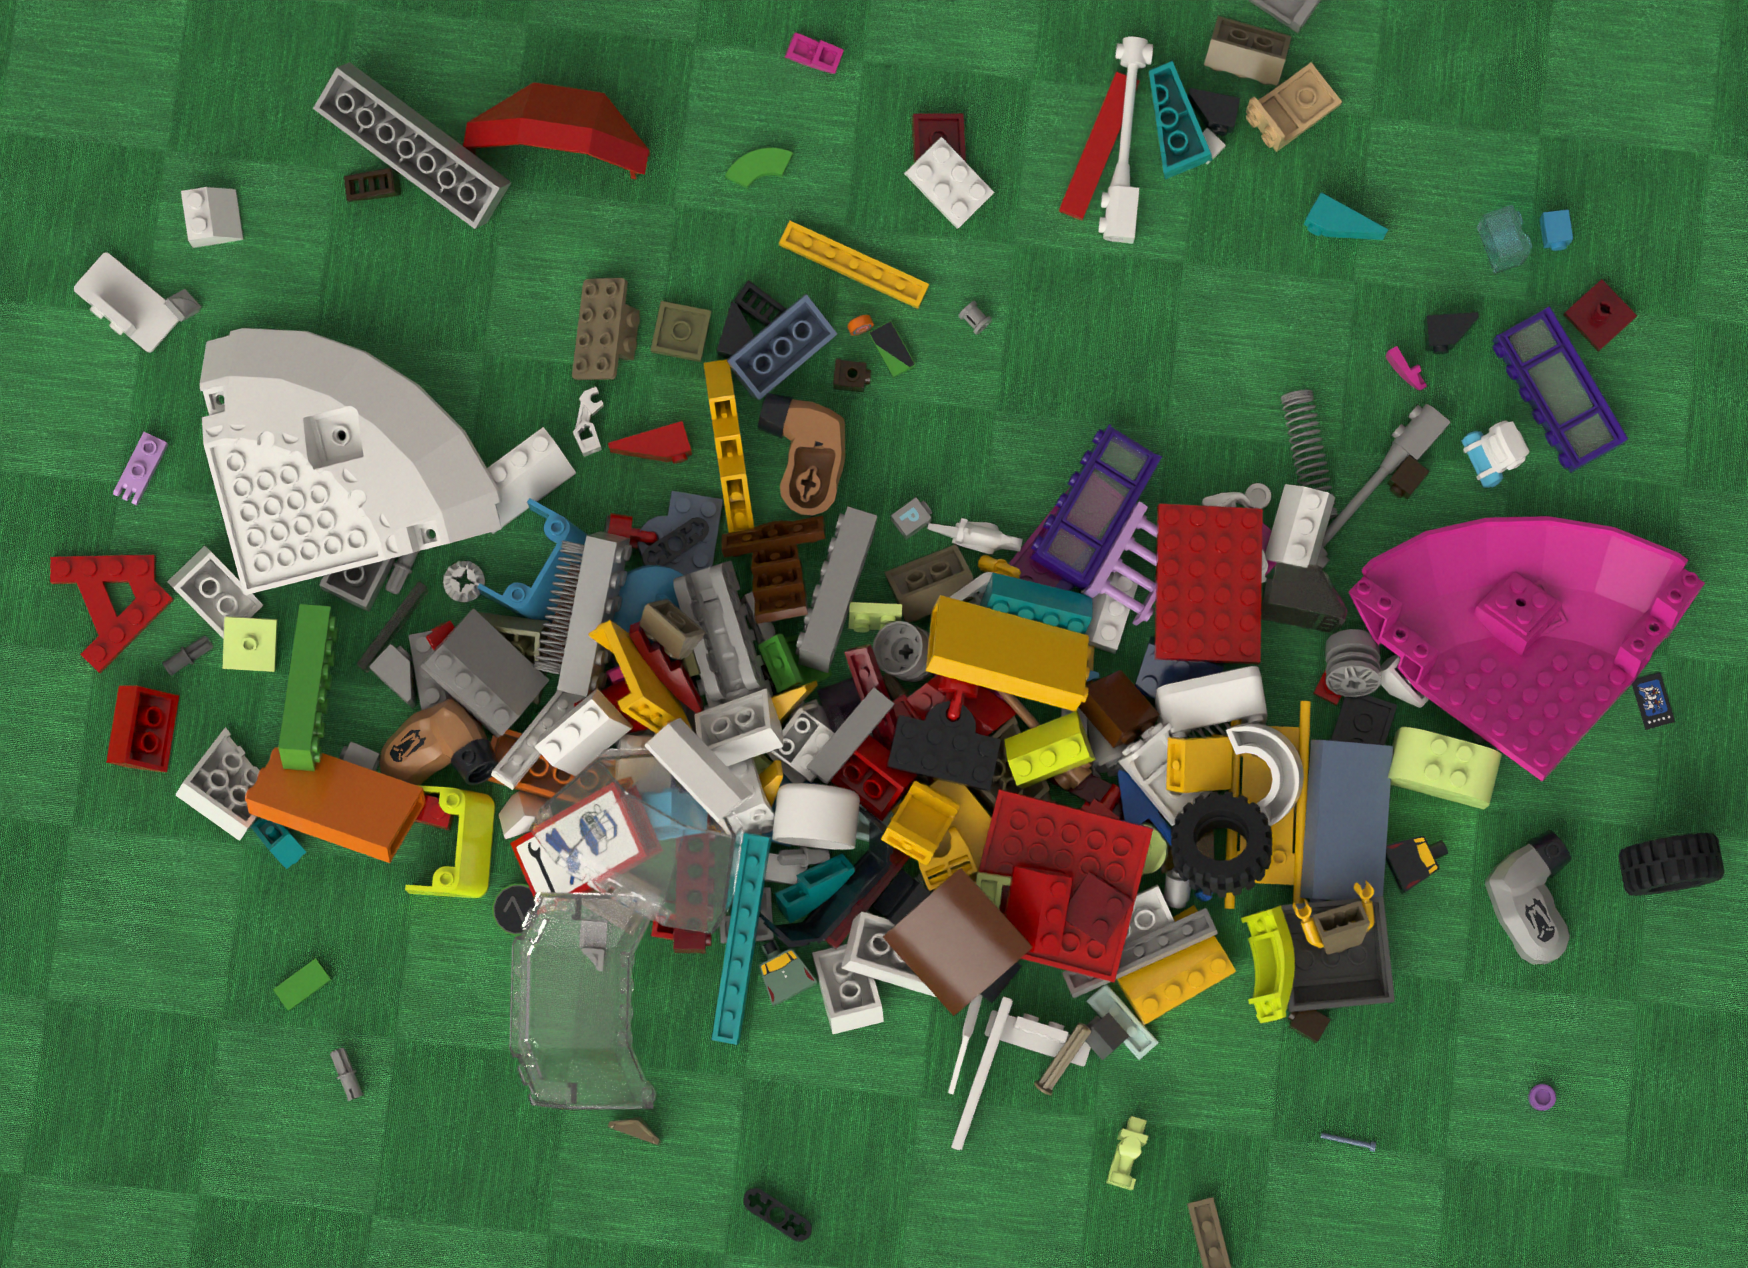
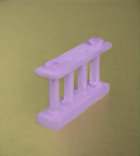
M1140 501L1133 507L1093 580L1084 591V594L1090 598H1094L1099 593H1105L1136 612L1137 615L1132 622L1136 626L1143 621L1147 622L1155 610L1152 605L1156 599V581H1151L1122 563L1123 559L1119 557L1123 550H1130L1156 566L1157 555L1134 541L1135 538L1132 537L1136 528L1138 530L1142 528L1157 538V525L1146 519L1147 516L1144 513L1148 506ZM1117 571L1148 590L1149 594L1144 603L1141 604L1112 586L1108 580L1110 573Z

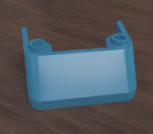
M529 498L527 504L530 510L547 519L544 524L545 535L548 539L557 543L531 588L523 583L516 582L509 585L503 595L498 594L479 583L477 588L481 595L522 618L544 620L552 624L553 620L545 618V615L555 616V612L548 610L546 607H557L558 604L552 603L548 599H560V596L552 594L550 591L563 590V588L557 587L552 583H565V580L555 577L554 574H568V572L557 569L556 566L571 565L558 560V558L580 559L560 552V549H563L560 547L562 546L561 543L564 540L585 545L588 534L563 516ZM573 553V554H576V555H579V556H582V557H583V554ZM570 561V562H573V563H576V564L581 565V562Z

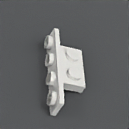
M991 1011L985 1030V1035L988 1037L998 1011ZM1024 1013L1023 1018L1008 1015L1000 1040L1055 1058L1070 1034L1063 1031L1064 1026L1049 1021L1048 1025L1038 1023V1017ZM1086 1041L1070 1063L1085 1066L1091 1048Z

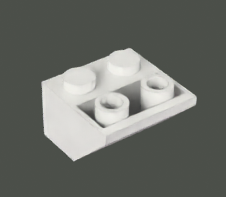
M799 708L782 730L784 746L770 752L812 783L816 776L806 767L834 735V732L802 708Z

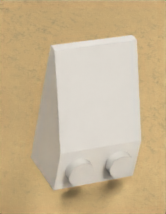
M206 546L200 549L167 581L223 639L225 616L251 618L263 606L253 594H243L240 581Z
M847 944L841 945L837 949L829 948L812 953L832 1034L884 1022L882 1004L874 978L841 969Z

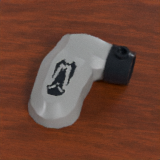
M1547 830L1526 841V846L1505 857L1494 867L1485 880V886L1499 923L1512 940L1520 957L1531 964H1548L1557 960L1565 952L1570 938L1567 923L1555 908L1553 897L1545 885L1548 877L1553 878L1572 860L1566 846L1552 830Z

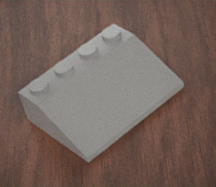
M474 608L420 665L496 738L502 736L549 682V679L542 672L534 669V665Z

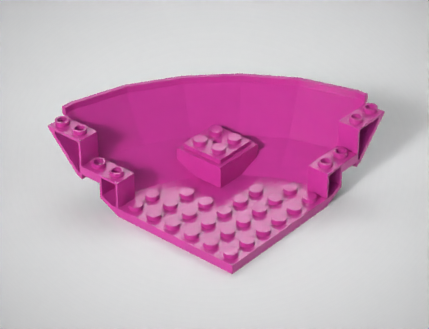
M1550 516L1494 517L1425 531L1371 559L1362 569L1364 576L1348 593L1373 640L1378 646L1383 644L1401 657L1397 668L1418 692L1543 782L1635 681L1650 661L1654 650L1672 633L1705 582L1700 580L1694 572H1689L1685 569L1688 559L1680 553L1615 527ZM1543 579L1554 597L1545 592L1541 584L1537 586L1534 583ZM1516 601L1524 603L1525 606H1518ZM1562 610L1568 623L1540 637L1546 628L1561 620L1558 613Z

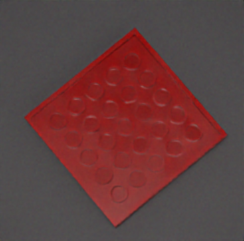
M999 789L978 872L1012 876L1013 866L1063 872L1073 878L1069 896L1070 901L1090 871L1134 900L1105 945L1065 920L1059 956L1027 952L1021 959L1115 983L1154 828ZM1003 885L1000 911L1004 915L1010 887L1007 885Z

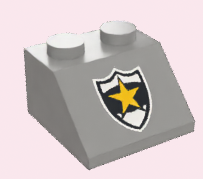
M390 644L369 668L413 709L416 706L415 670L411 664L413 659L400 645L395 648Z

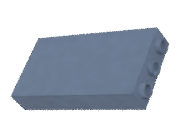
M1311 740L1300 898H1310V903L1361 898L1355 892L1354 884L1358 882L1363 890L1366 886L1365 880L1374 888L1372 897L1383 896L1391 779L1388 778L1392 763L1393 746Z

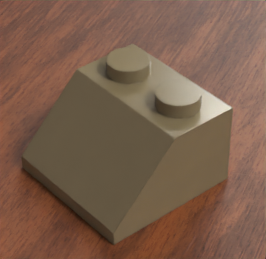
M668 599L648 603L644 607L640 626L645 630V635L655 642L658 641L665 647L664 651L674 659L688 657L706 633Z

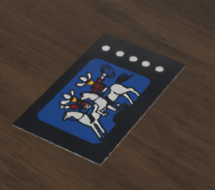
M1661 673L1635 679L1632 687L1645 730L1674 723L1675 719Z

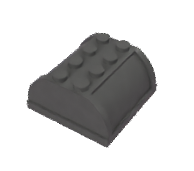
M1383 896L1370 898L1373 902L1375 922L1373 927L1366 933L1363 942L1358 946L1345 949L1342 953L1335 952L1332 954H1326L1324 947L1318 948L1307 941L1300 923L1302 919L1297 917L1293 904L1281 905L1292 937L1295 955L1294 981L1288 1003V1012L1395 1002ZM1362 899L1309 903L1312 911L1309 917L1313 918L1315 914L1362 901ZM1305 903L1296 904L1297 909L1304 908Z

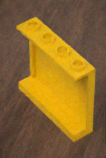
M609 620L599 624L595 630L588 633L589 637L614 653L631 691V694L618 701L621 711L656 734L668 723L679 718L692 730L679 699L653 673L640 655L627 631Z

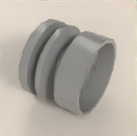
M895 621L885 625L876 635L872 648L879 668L904 681L918 682L926 679L932 674L926 671L930 633L903 621Z
M1356 629L1343 630L1331 635L1326 640V684L1335 694L1346 697L1365 696L1374 692L1380 686V645L1378 646L1373 640L1370 632Z

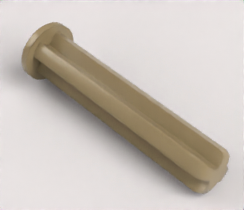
M1077 1024L1039 1081L1036 1080L1034 1082V1085L1040 1091L1047 1095L1053 1094V1087L1091 1033V1029L1087 1025Z

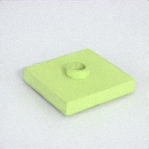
M225 616L222 669L275 672L278 619Z

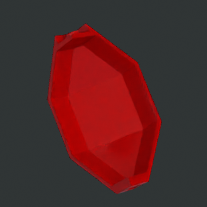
M535 82L467 122L463 147L473 152L474 155L476 148L517 144L587 154L629 170L631 179L635 180L637 174L645 175L648 156L650 157L649 149L605 93Z

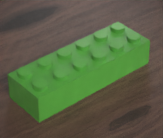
M299 604L278 746L283 769L315 771L316 762H321L322 747H319V741L325 735L323 714L328 713L329 707L326 690H331L332 675H329L330 666L334 667L336 653L333 651V643H337L339 638V627H336L337 617L332 615L330 606Z

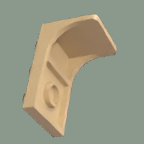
M1311 62L1259 100L1256 97L1251 98L1246 109V119L1253 128L1258 127L1263 134L1261 137L1264 143L1269 148L1273 147L1277 152L1339 107L1342 101Z

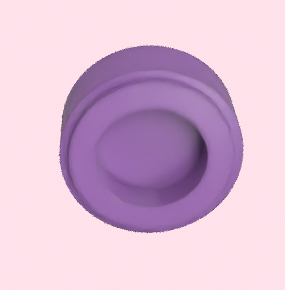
M1539 1084L1530 1090L1528 1100L1534 1109L1545 1111L1555 1104L1556 1094L1549 1085Z

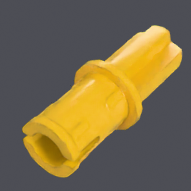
M983 555L978 561V568L981 571L1020 579V569L1009 565L1004 559L997 560L989 555Z

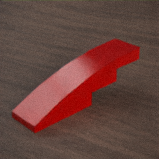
M640 621L630 625L629 636L657 678L676 698L695 713L702 712L703 701L689 673L683 667L682 658L671 662L669 655L664 651V646L658 641L650 642L649 638L645 635V630L640 626Z

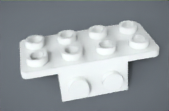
M103 253L74 286L75 293L92 306L89 309L100 319L103 317L107 318L111 322L109 326L121 336L124 332L147 352H153L180 321L164 304L166 301L109 253Z

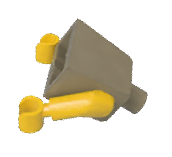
M1365 880L1366 886L1363 890L1358 882L1354 884V890L1361 897L1362 901L1315 914L1313 918L1309 917L1312 911L1306 899H1303L1305 907L1302 909H1297L1295 902L1293 903V909L1297 917L1302 919L1300 923L1310 944L1318 948L1324 947L1326 954H1332L1335 952L1342 953L1345 949L1358 946L1363 942L1366 933L1373 927L1375 922L1373 902L1370 900L1374 894V888L1367 880Z

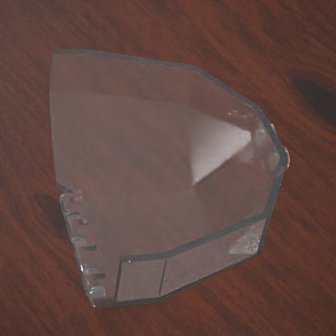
M605 749L540 807L529 829L554 864L561 868L568 867L567 874L583 882L586 875L590 876L587 882L588 886L604 895L607 894L610 888L614 891L610 896L611 899L627 908L631 906L633 901L636 902L637 905L633 910L634 912L648 920L654 914L656 922L663 926L714 934L733 903L743 834L741 822L734 811L717 822L648 749Z

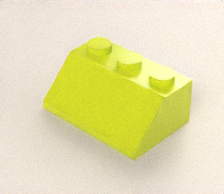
M1078 711L1004 739L1007 760L1015 783L1023 789L1096 760Z

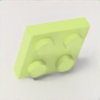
M850 602L849 629H854L856 632H868L869 629L881 630L889 623L901 621L902 604Z

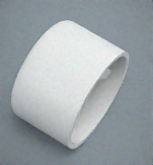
M790 783L780 786L777 791L772 840L811 848L854 849L860 805L859 795L852 790L819 784Z

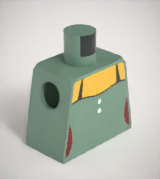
M776 940L770 941L761 947L768 960L760 964L759 967L773 1007L817 984L814 976L792 948L781 952Z

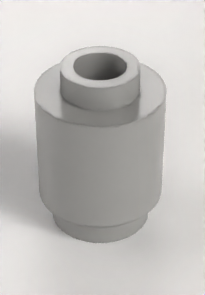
M1174 867L1166 873L1163 897L1166 899V904L1170 907H1185L1186 902L1190 900L1191 887H1189V880L1183 881L1179 876V870Z

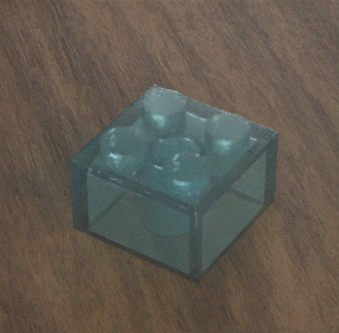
M1513 204L1484 214L1477 225L1494 274L1522 265L1531 253V240L1528 234L1524 235L1521 227L1523 225L1522 216L1519 211H1515Z

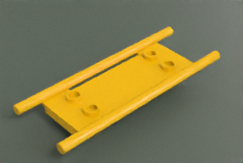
M1300 701L1299 727L1269 726L1286 736L1296 748L1302 761L1304 780L1296 805L1295 853H1293V807L1286 816L1271 826V864L1269 869L1265 870V876L1261 881L1255 879V883L1294 885L1293 903L1295 902V904L1304 903V898H1300L1308 790L1311 701ZM1242 719L1231 721V727L1241 724ZM1233 749L1231 789L1228 792H1233V797H1239L1240 757H1243L1242 795L1248 798V804L1252 802L1257 804L1271 790L1273 780L1271 769L1265 760L1259 756L1250 753L1236 754ZM1227 829L1226 860H1229L1241 854L1247 846V841L1240 835V851H1237V832L1231 829ZM1233 892L1226 893L1224 899L1225 909H1235V896H1233Z

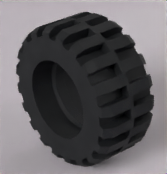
M1225 791V795H1218V792H1210V797L1198 796L1195 798V804L1192 805L1191 802H1188L1183 807V814L1178 813L1175 818V826L1172 827L1171 831L1173 864L1175 869L1179 870L1181 879L1183 881L1189 880V887L1195 891L1199 888L1203 889L1204 895L1211 896L1213 892L1218 893V897H1226V893L1233 892V896L1241 894V889L1243 888L1250 890L1255 887V879L1257 881L1263 879L1265 870L1269 869L1271 864L1272 830L1271 826L1268 825V818L1265 813H1260V807L1255 802L1248 804V798L1243 795H1239L1236 798L1233 797V792ZM1227 828L1242 835L1247 841V846L1235 858L1220 861L1203 855L1197 848V842L1208 831Z
M1710 832L1676 835L1645 841L1621 849L1618 855L1624 890L1631 896L1659 894L1702 886L1721 880L1725 873L1718 837Z

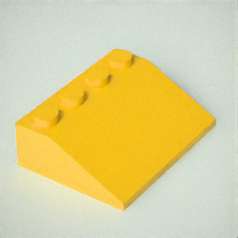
M1193 905L1174 916L1173 919L1176 922L1198 912V910ZM1212 936L1116 980L1143 1025H1146L1234 974L1236 970L1216 937Z

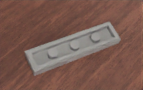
M873 688L806 768L825 784H828L891 710L894 703L876 688Z

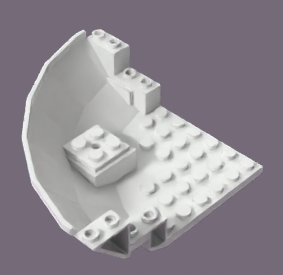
M241 328L230 331L229 336L206 342L200 391H203L209 416L202 417L203 444L244 595L395 558L502 529L496 504L502 502L500 490L467 433L420 385L366 351L309 331ZM220 395L224 396V404L219 401ZM341 430L346 433L345 440H341L338 436ZM430 529H433L435 531V538L430 537Z

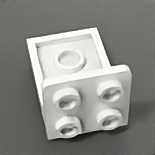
M1169 722L1164 725L1158 723L1156 726H1151L1141 735L1143 740L1140 739L1126 747L1122 751L1124 756L1118 762L1169 824L1173 826L1175 825V818L1178 813L1183 814V807L1188 802H1191L1193 805L1195 804L1196 797L1203 795L1206 798L1212 791L1180 793L1166 790L1168 737H1170L1168 731L1173 727Z
M752 757L727 766L753 795L721 821H716L717 825L733 843H742L745 832L754 834L771 832L774 827L775 812L763 791L754 758Z

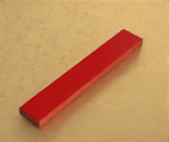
M1119 72L1115 73L1059 208V212L1083 221L1122 126L1127 76ZM1139 80L1136 81V90L1140 83Z

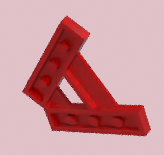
M155 555L50 557V583L77 584L99 635L80 655L99 673L174 600L156 583ZM104 583H129L136 599L119 616L115 611Z

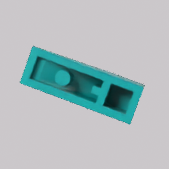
M1320 193L1304 222L1309 232L1316 236L1322 234L1325 237L1383 240L1389 230L1323 193Z

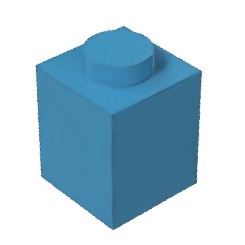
M1569 209L1543 212L1539 218L1543 247L1551 248L1552 251L1566 249L1573 240Z

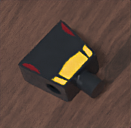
M1425 836L1386 845L1385 860L1401 894L1438 871L1440 868L1436 859L1447 855L1448 850L1442 840L1429 845Z

